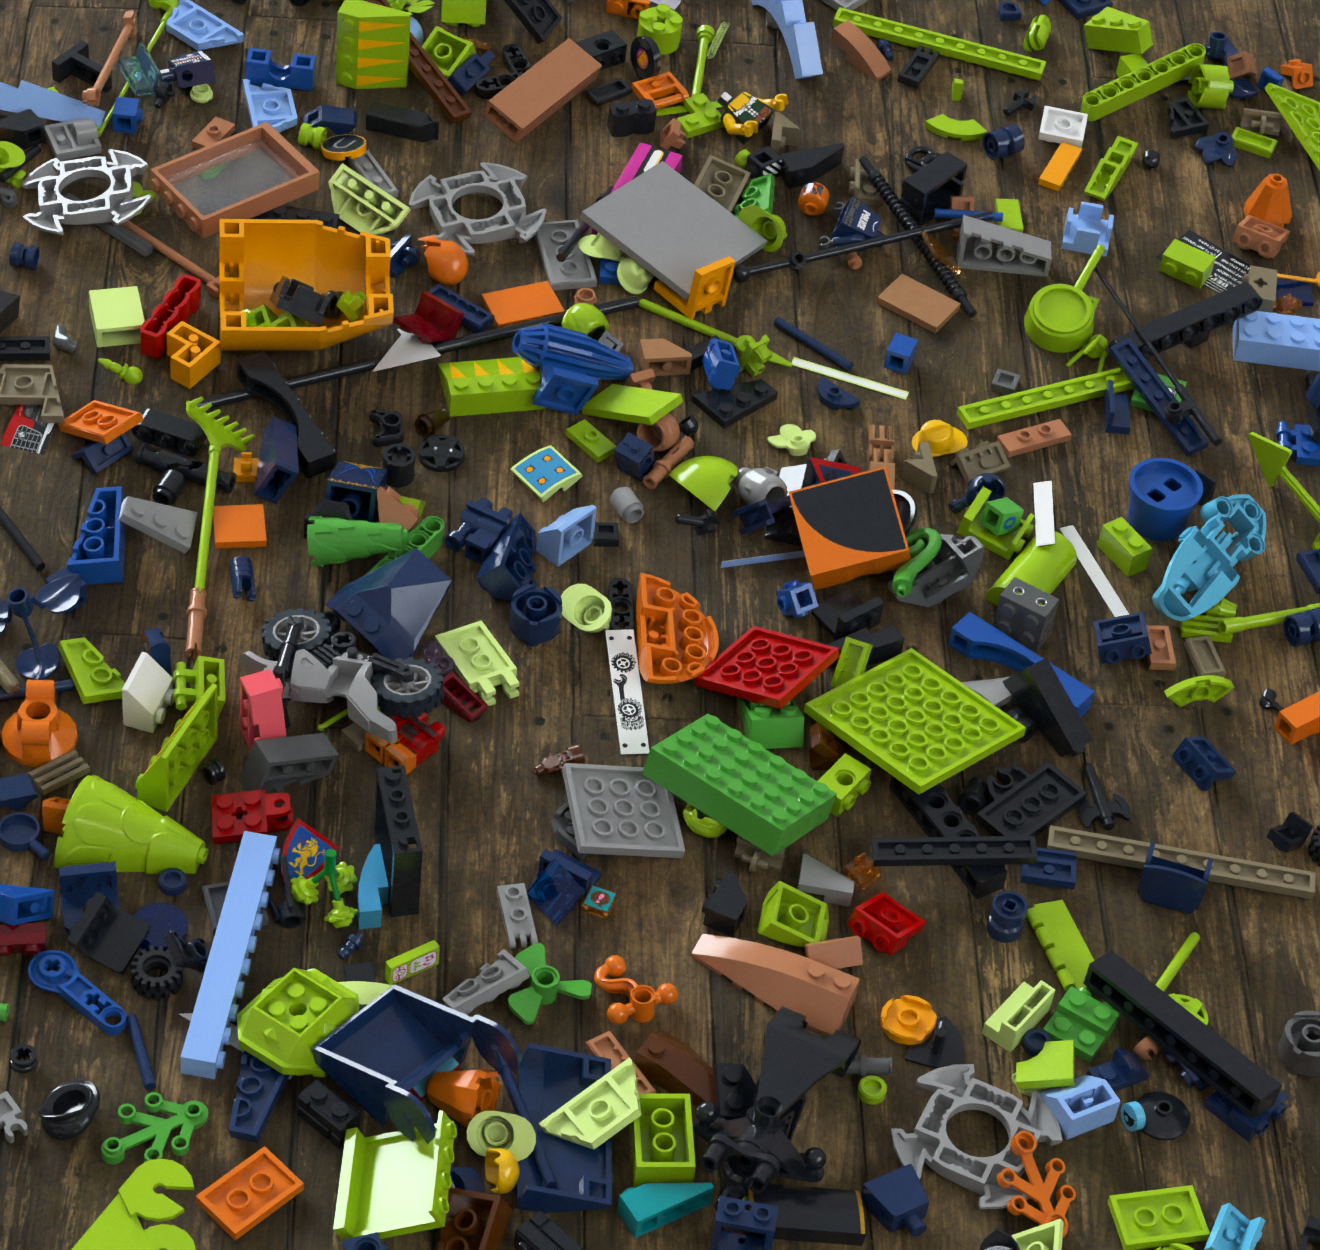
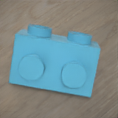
M1231 1203L1222 1205L1204 1250H1254L1256 1243L1262 1236L1261 1231L1265 1220L1262 1217H1258L1250 1221Z

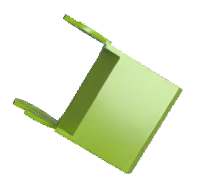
M154 1159L144 1162L136 1168L118 1190V1195L71 1250H196L193 1239L183 1229L175 1225L159 1224L143 1230L137 1218L138 1215L145 1220L162 1222L174 1219L184 1213V1208L164 1194L155 1193L154 1189L162 1186L165 1189L194 1190L192 1176L184 1166L173 1160Z

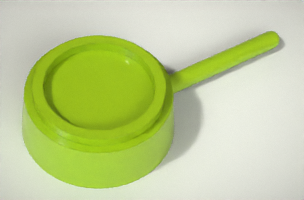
M1097 245L1074 286L1052 284L1043 287L1033 296L1024 317V326L1029 338L1039 347L1051 352L1067 353L1080 349L1090 340L1094 331V306L1090 298L1082 290L1105 251L1104 245Z

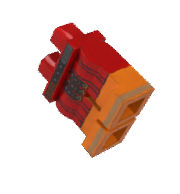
M422 713L419 717H414V715L409 716V718H401L399 715L391 717L390 719L395 722L397 727V741L395 743H389L370 732H366L365 751L381 764L384 763L385 767L396 766L395 762L398 761L399 766L404 765L407 775L431 754L433 755L438 751V742L445 736L446 728L439 721H435L430 726L426 724L428 720L426 713ZM377 746L380 748V752L376 750Z

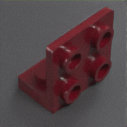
M422 292L415 314L394 317L393 322L399 325L402 331L413 333L418 336V340L431 344L432 342L456 338L464 312L429 292Z

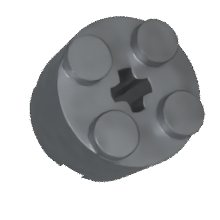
M1301 1011L1294 1014L1293 1018L1288 1020L1278 1045L1280 1059L1288 1073L1304 1076L1320 1075L1319 1012Z

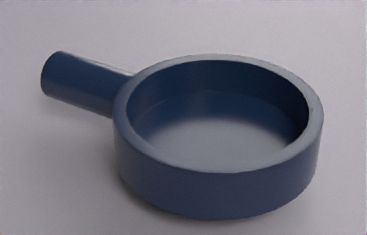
M16 812L5 816L0 821V843L3 847L11 851L31 849L42 860H46L50 856L51 852L39 842L40 825L34 816L24 812Z

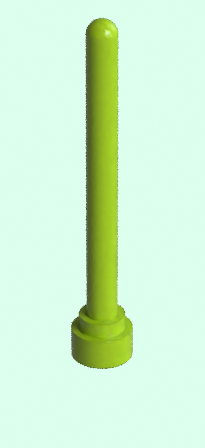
M701 25L697 29L696 38L700 44L691 97L701 94L708 44L714 39V29L709 25Z
M1192 932L1156 983V986L1163 992L1200 940L1198 933Z

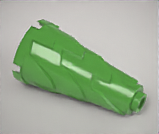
M310 516L308 519L309 522L314 523L307 525L309 556H316V560L310 561L313 568L366 558L375 554L401 551V549H404L405 544H409L410 541L409 530L404 529V526L399 525V523H372L364 520L322 518V516Z

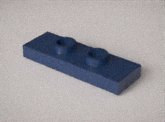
M441 284L436 285L429 291V293L464 312L461 324L477 333L482 332L494 322V315Z

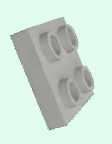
M83 118L44 126L46 139L55 158L59 161L102 153V146L98 139L94 120Z

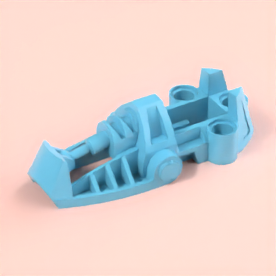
M1238 494L1229 497L1220 496L1204 504L1201 507L1200 514L1206 524L1201 530L1197 526L1188 527L1179 536L1178 541L1180 545L1167 567L1162 584L1152 597L1153 604L1161 615L1184 622L1212 608L1239 582L1240 576L1233 569L1238 560L1242 562L1247 561L1264 552L1266 513L1249 494ZM1227 520L1236 532L1231 534L1230 532L1221 531L1225 526L1223 522ZM1197 590L1189 604L1180 595L1184 594L1185 591Z

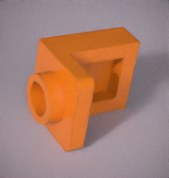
M1301 59L1289 60L1288 64L1280 65L1281 74L1292 76L1293 89L1313 86L1312 64L1302 63Z

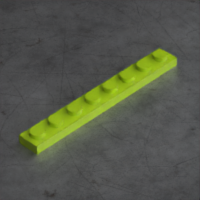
M1116 368L959 406L957 415L968 430L1104 396L1108 380H1113L1114 393L1135 389V387L1121 368Z

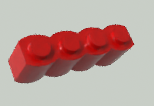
M184 274L176 280L174 288L165 294L163 303L154 308L152 317L147 319L141 326L142 354L157 359L166 352L167 333L181 321L188 323L190 315L200 308L201 279Z

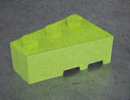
M1110 7L1104 8L1084 24L1089 49L1143 54L1153 45L1149 21Z

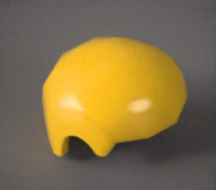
M489 1148L485 1156L486 1181L496 1186L495 1189H491V1192L507 1194L511 1192L519 1179L520 1167L517 1158L507 1149Z

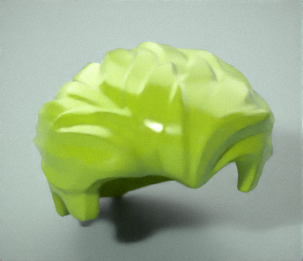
M689 803L686 804V808L683 810L684 820L694 833L707 838H716L724 834L728 829Z

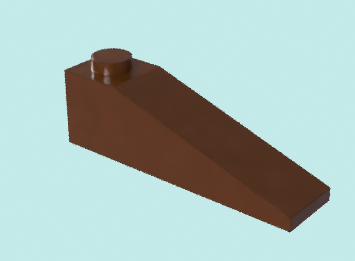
M664 1031L651 1033L636 1052L635 1064L645 1078L672 1094H690L691 1104L696 1107L705 1101L713 1102L716 1105L713 1069L687 1043Z
M449 1188V1212L446 1214L445 1227L440 1228L438 1250H498L504 1238L512 1208L501 1196Z

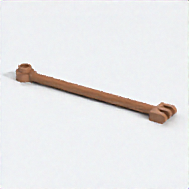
M129 10L125 12L123 16L124 28L94 86L83 90L82 99H85L83 100L84 104L99 106L101 91L128 38H135L137 34L134 11Z
M129 220L120 224L151 243L154 249L206 282V292L215 298L219 297V276L215 278Z

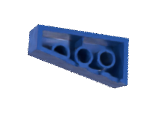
M122 486L96 488L87 511V519L82 523L79 540L74 544L72 558H69L67 562V568L74 574H79L81 580L86 585L123 582L126 523L118 520L122 502L124 501Z

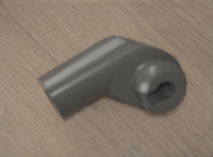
M0 186V198L3 204L8 208L15 207L18 203L15 191Z
M55 326L53 335L54 347L61 351L74 353L78 346L77 342L66 335L67 329L65 326Z

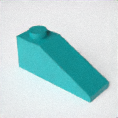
M645 1183L636 1188H628L619 1195L617 1212L634 1238H637L710 1205L714 1186L712 1183Z

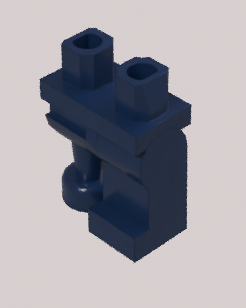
M483 497L477 502L470 500L467 508L461 513V525L457 531H450L444 538L446 546L456 552L465 546V557L482 565L511 523L512 510L504 507L496 512L492 510L493 504L491 501ZM475 549L481 550V551H482V552H481V556L475 554V553H474V550H475Z

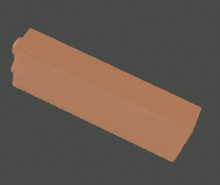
M568 38L491 98L487 103L483 116L517 143L595 81L602 65Z

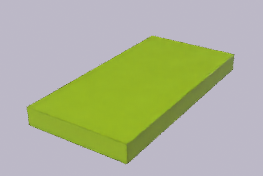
M612 384L586 402L581 410L582 414L653 425L682 404L683 398L678 393Z

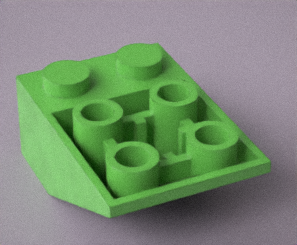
M737 697L745 737L761 744L764 749L803 747L804 716L793 699L783 708L779 709Z

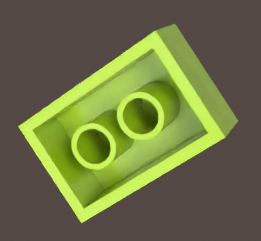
M639 1093L642 1115L630 1123L634 1187L645 1183H693L696 1164L690 1094Z

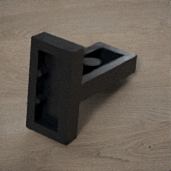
M81 40L52 61L53 80L60 83L70 75H73L94 86L103 66L89 59V44ZM112 71L102 89L105 93L112 89Z

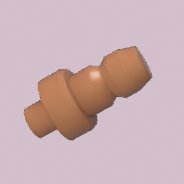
M856 252L848 253L849 267L855 270L859 269L862 266L861 258Z

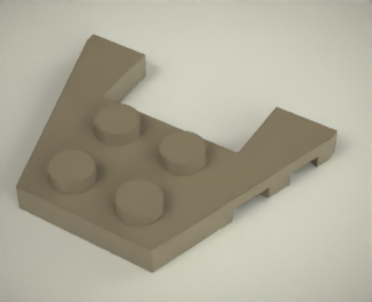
M3 364L0 368V404L9 406L43 405L41 412L42 423H65L52 365Z

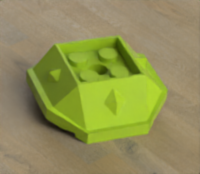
M293 968L284 977L272 981L237 1014L239 1047L283 1075L299 1076L312 1074L313 1077H326L327 1074L315 1063L312 1047L360 1011L358 994L315 968L309 970Z

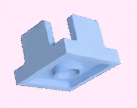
M1081 202L1078 215L1073 214L1074 208L1069 207L1061 249L1093 254L1097 245L1102 244L1105 247L1102 256L1106 257L1114 215H1109L1108 220L1101 219L1103 205Z

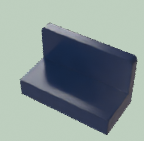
M1108 380L1103 397L1105 433L1129 435L1131 425L1128 395L1114 394L1113 380Z
M124 433L108 444L92 441L71 456L73 460L82 457L91 474H95L134 448Z
M545 849L540 855L539 874L544 876L557 861L585 890L581 895L583 897L587 896L592 886H595L601 878L600 871L557 849L553 852ZM557 877L553 881H561V878Z

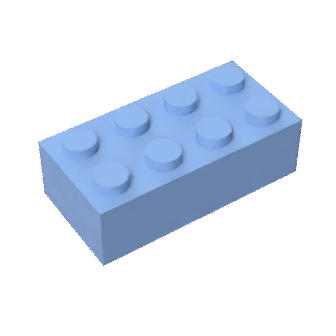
M1256 311L1235 320L1232 329L1234 361L1320 371V319Z

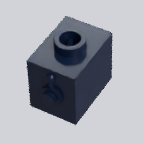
M629 432L614 449L617 469L640 482L653 468L655 463L653 446Z

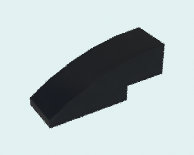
M893 625L873 634L865 627L828 645L839 648V654H841L846 637L871 644L873 646L867 665L887 661L901 654L904 637ZM839 658L836 661H834L829 667H836Z

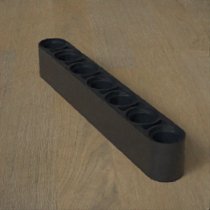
M1245 282L1143 325L1140 328L1157 352L1161 353L1256 312L1262 306L1263 299L1250 283ZM1135 329L1114 338L1108 346V349H1110L1111 346L1130 338L1145 359L1153 356Z

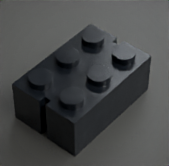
M947 151L939 157H935L926 166H922L913 175L906 177L902 183L901 204L904 205V208L907 209V212L910 213L919 227L935 218V208L948 209L950 207V196H962L964 186L962 182L965 180L968 164Z

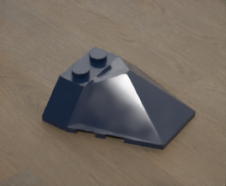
M415 548L343 586L325 605L343 622L349 623L375 647L379 655L394 661L398 658L405 660L415 654L423 633L428 630L432 616L439 609L453 581Z

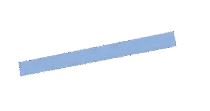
M804 551L722 561L721 568L805 557Z

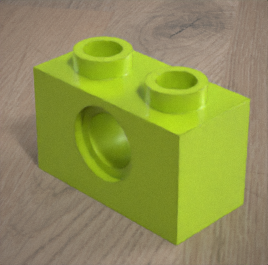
M846 753L817 781L827 785L830 790L837 793L830 812L837 817L845 809L850 810L856 798L860 794L864 795L871 785L869 780L871 768Z

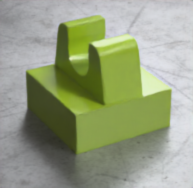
M347 290L340 296L336 305L351 322H354L360 317L364 309V300L367 296L361 290L354 295Z

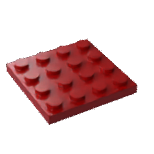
M753 626L716 657L714 661L709 663L703 673L694 678L695 685L781 709L840 657L839 648Z

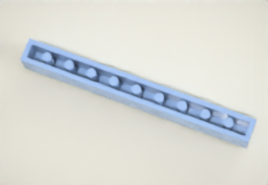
M244 831L183 1046L180 1072L182 1074L215 1079L218 1068L223 1069L226 1052L223 1051L224 1045L230 1044L232 1028H229L230 1022H235L238 1014L239 1005L235 1003L237 998L242 999L245 982L242 981L243 975L248 976L251 965V959H248L249 952H255L257 936H254L255 930L260 931L262 926L263 914H260V909H266L269 899V892H266L267 886L272 887L275 877V870H272L273 864L278 865L280 860L281 848H277V836Z

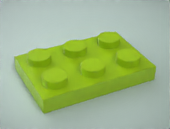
M1193 1185L1109 1196L1107 1203L1123 1250L1169 1246L1172 1243L1185 1244L1208 1241L1210 1232Z

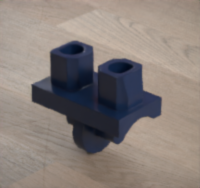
M405 234L401 240H393L390 243L391 277L397 278L407 266H416L420 261L419 250L413 247V237L411 234Z

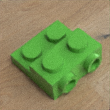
M1071 986L1059 1002L1056 1012L1043 1030L1050 1035L1051 1041L1074 1040L1075 1055L1091 1063L1115 1029L1120 1013L1106 1001L1100 1002L1092 998V994L1087 989H1076Z

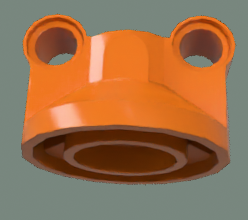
M27 679L26 700L21 704L18 712H15L3 726L1 732L3 749L10 759L21 765L38 768L73 751L78 741L76 724L67 713L59 710L56 706L55 680Z

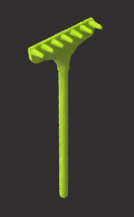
M203 397L186 401L188 416L203 429L210 443L194 588L199 587V594H201L202 588L205 590L221 449L223 447H231L242 453L247 449L246 444L256 437L255 434L241 438L240 436L247 431L246 428L236 432L231 431L238 425L237 421L224 426L223 424L230 419L228 415L218 420L214 419L221 413L220 409L207 414L206 411L212 407L211 403L197 407L196 405L204 400Z

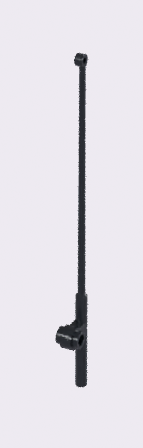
M1096 265L1093 272L1095 271L1171 380L1175 386V391L1183 401L1181 403L1178 401L1168 403L1165 407L1166 420L1170 424L1177 425L1182 422L1184 417L1193 415L1214 446L1220 445L1222 440L1184 385L1180 384Z

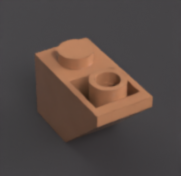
M379 487L377 489L379 522L399 523V525L404 526V529H408L410 533L423 520L418 516L420 511L410 503L407 505L403 504L399 500L401 495L391 487L388 489Z

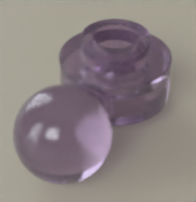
M437 641L427 642L423 647L422 653L425 659L429 661L428 663H434L436 668L441 670L443 678L450 672H454L455 662L450 656L443 655L442 645Z

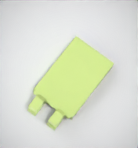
M482 620L435 635L436 646L454 671L475 693L478 692L479 697L488 706L496 704V700L492 695L496 694L494 686L502 684L503 691L509 699L519 696V691L516 689V687H519V681L516 678L517 668Z

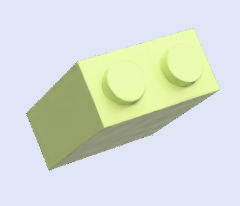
M137 286L90 290L89 309L97 347L141 343L140 329L145 320Z

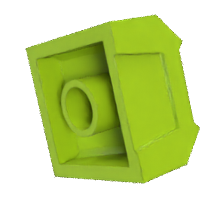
M438 26L434 28L422 45L446 79L476 53L473 42L457 37Z
M778 881L768 892L762 904L763 907L757 932L773 940L799 947H805V944L826 941L829 926L828 905L788 884Z

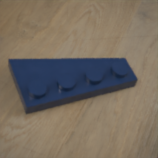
M244 1050V1054L241 1057L240 1077L237 1080V1094L233 1102L229 1134L232 1138L258 1143L290 1075L281 1074Z

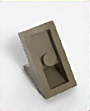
M775 112L770 148L779 155V149L784 150V145H798L800 129L782 113Z
M919 442L917 452L913 453V459L904 461L901 477L925 492L933 494L937 481V472L929 442Z

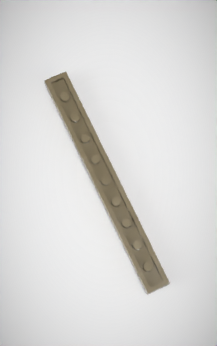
M1050 825L1046 849L1077 853L1076 858L1143 869L1150 843ZM1155 844L1152 856L1204 871L1208 858L1213 859L1208 879L1211 882L1312 900L1315 894L1316 872Z

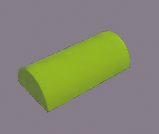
M1055 531V544L1036 546L1035 535L985 595V600L998 606L1001 593L1014 577L1051 595L1076 565L1077 554L1074 546L1065 536Z

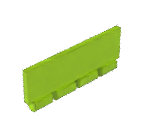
M1057 900L1034 904L1032 908L1027 909L1026 917L1032 928L1036 929L1035 934L1043 950H1047L1045 953L1054 971L1057 972L1056 975L1063 989L1068 991L1072 986L1076 989L1085 988L1091 990L1083 983L1089 964L1094 959L1064 901Z

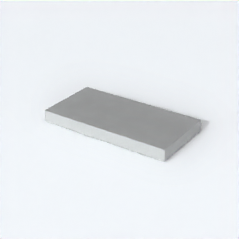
M578 220L544 222L539 231L534 235L547 280L553 291L597 287V278L590 256L582 253L578 243L564 262H559L556 258L557 254L579 227Z

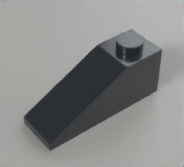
M844 144L780 154L783 158L780 176L787 188L812 183L840 165L843 158Z

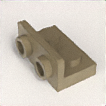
M855 159L854 167H850L849 180H852L849 183V195L854 196L863 204L879 207L881 197L876 188L873 187V184L868 180L866 171L860 169L859 159Z
M984 441L976 445L975 449L969 450V448L961 449L955 453L956 457L950 461L951 467L958 465L966 484L970 483L977 475L983 473L997 474L1011 467L999 441L993 443Z

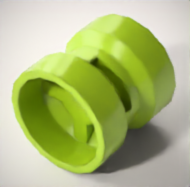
M303 123L298 135V144L302 146L310 144L314 149L321 150V143L327 137V129L320 126L313 128L311 124Z

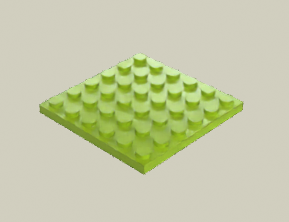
M912 648L805 703L804 712L918 795L1023 737L1026 731V727Z

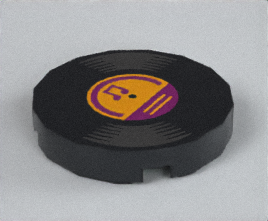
M646 35L638 36L631 44L630 57L635 73L643 80L659 74L661 66H658V61L661 60V55L656 42L651 37L647 38Z

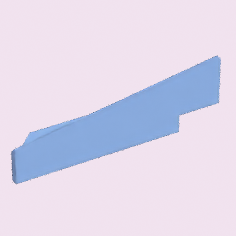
M21 80L18 88L0 82V110L20 113L31 109L37 117L60 122L89 118V120H94L96 126L101 127L106 111L88 106L82 101Z

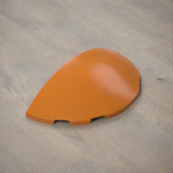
M640 573L636 600L635 643L638 666L643 679L649 683L671 684L699 676L706 670L705 667L714 661L718 652L719 637L711 616L705 617L699 609L700 603L688 592L680 594L671 589L669 581Z

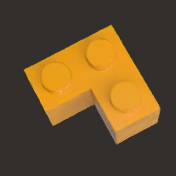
M181 321L167 333V356L170 357L171 379L191 389L221 363V342Z

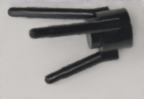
M282 855L281 863L286 900H283L277 909L269 894L268 905L274 914L275 923H281V926L284 928H295L306 920L305 903L299 902L298 904L292 897L287 858L285 855Z

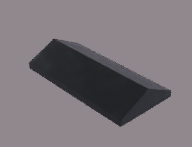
M808 464L781 468L779 477L787 486V496L789 491L805 488L816 483L814 473ZM792 505L773 513L775 522L767 525L764 539L802 546Z

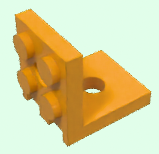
M728 256L696 269L687 300L661 280L655 281L654 290L692 320L695 318L697 311L706 314L712 311V307L716 303L721 307L725 306L736 261Z

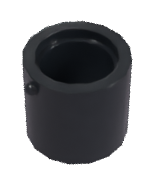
M392 444L384 450L382 468L388 469L386 484L400 488L406 487L413 482L414 476L417 475V472H415L416 455L410 446Z

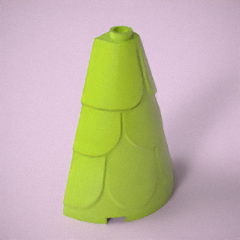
M92 774V776L87 775L80 782L68 804L62 824H65L62 829V837L57 839L54 867L59 869V867L116 862L117 872L161 874L166 869L177 868L185 874H195L199 865L206 862L209 850L205 848V842L169 816H162L143 801L137 800L113 783Z

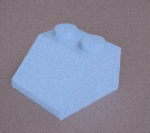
M590 505L572 509L565 515L559 516L549 526L543 527L537 534L536 551L559 567L592 544L597 507Z

